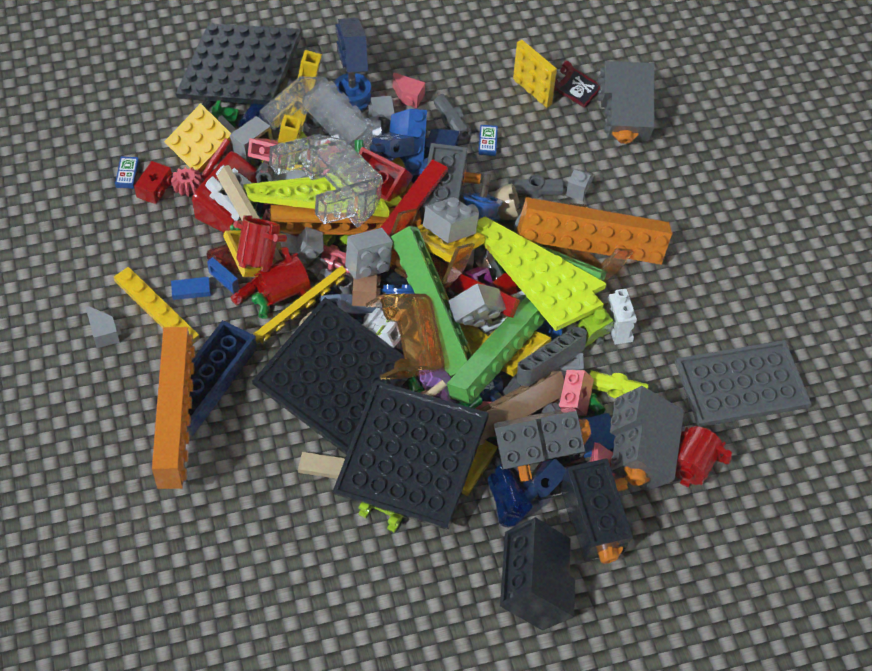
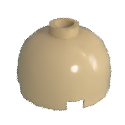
M513 184L502 186L494 194V197L503 201L502 206H499L498 215L503 220H517L521 214V209L517 210L520 202Z

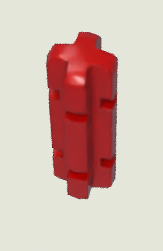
M258 277L253 278L251 282H248L238 290L239 293L236 292L231 296V301L235 305H239L256 291V285L259 284Z

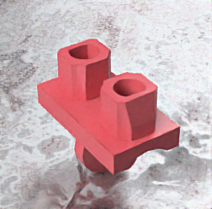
M333 244L330 246L323 245L321 258L328 264V269L334 271L335 268L338 269L342 265L347 271L346 273H350L345 266L346 252L339 251L338 246Z

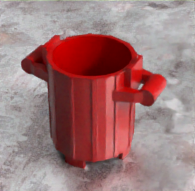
M243 215V221H234L233 223L235 228L241 229L236 260L239 262L238 266L246 268V266L262 267L261 271H269V268L273 266L277 242H285L287 236L279 233L280 225L275 222L253 218L252 215Z
M287 247L279 248V253L283 260L273 264L269 271L259 270L254 274V276L258 275L259 284L256 285L258 292L263 293L269 300L267 306L274 305L296 294L300 298L312 289L310 288L307 272L297 257L298 253L289 254Z
M698 426L689 429L686 427L684 431H681L675 476L681 479V485L689 487L690 484L702 485L715 461L723 462L724 464L731 463L732 452L725 449L726 442L722 443L721 439L712 431Z

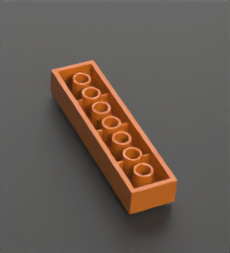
M529 197L525 198L517 227L518 235L533 243L661 265L672 236L669 222Z
M163 327L152 471L157 489H183V481L187 480V468H185V462H188L186 444H189L187 426L191 424L188 409L192 408V398L189 397V391H193L191 374H194L192 358H195L193 336L189 335L188 327Z

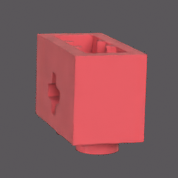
M567 370L559 407L561 409L573 407L577 410V415L587 416L594 378L585 370Z

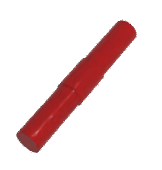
M224 138L202 172L201 177L204 180L210 175L231 142L229 139Z

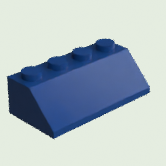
M407 109L391 114L390 133L414 137V155L400 157L406 169L413 175L411 179L413 183L419 177L424 159L427 110ZM387 158V160H389V161H392V160L395 159V158Z

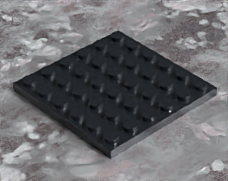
M208 23L175 93L177 98L273 105L302 37V29Z
M325 297L252 380V384L347 455L375 380L402 388L418 366Z
M375 380L332 491L333 494L360 503L364 502L382 510L449 530L488 421L489 413Z

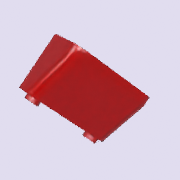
M233 151L227 154L196 189L192 198L195 219L223 233L230 230V225L235 220L226 208L210 197L212 192L205 186L206 182L212 176L219 181L216 175L217 171L223 165H229L231 169L235 168L238 170V173L251 183H257L255 174L257 169L241 155Z

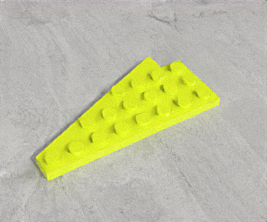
M347 173L243 184V190L249 201L329 210L333 213L346 212L389 217L390 210L388 207L396 206L402 200L400 195L387 202L345 180L344 177Z
M486 216L478 219L476 232L486 236L483 245L555 331L593 314L597 309L603 308L604 304L595 293L605 289V282Z

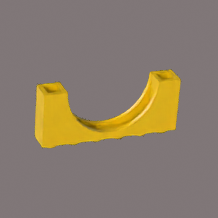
M308 50L304 51L288 115L284 114L278 138L279 156L290 159L294 158L317 83L322 54Z

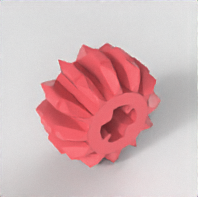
M185 166L184 169L178 168V171L173 173L171 183L175 193H179L181 196L186 194L189 197L202 184V177L198 170H194L193 167L187 169Z

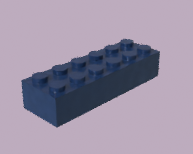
M358 17L338 19V24H335L338 37L336 43L342 67L346 68L347 73L368 71L366 35Z
M223 320L195 355V358L192 359L194 363V374H191L193 391H189V397L192 398V408L188 409L191 424L187 426V432L192 436L257 350L255 335Z

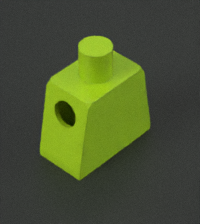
M604 308L597 309L593 314L582 318L576 326L587 331L585 347L612 331L614 321Z

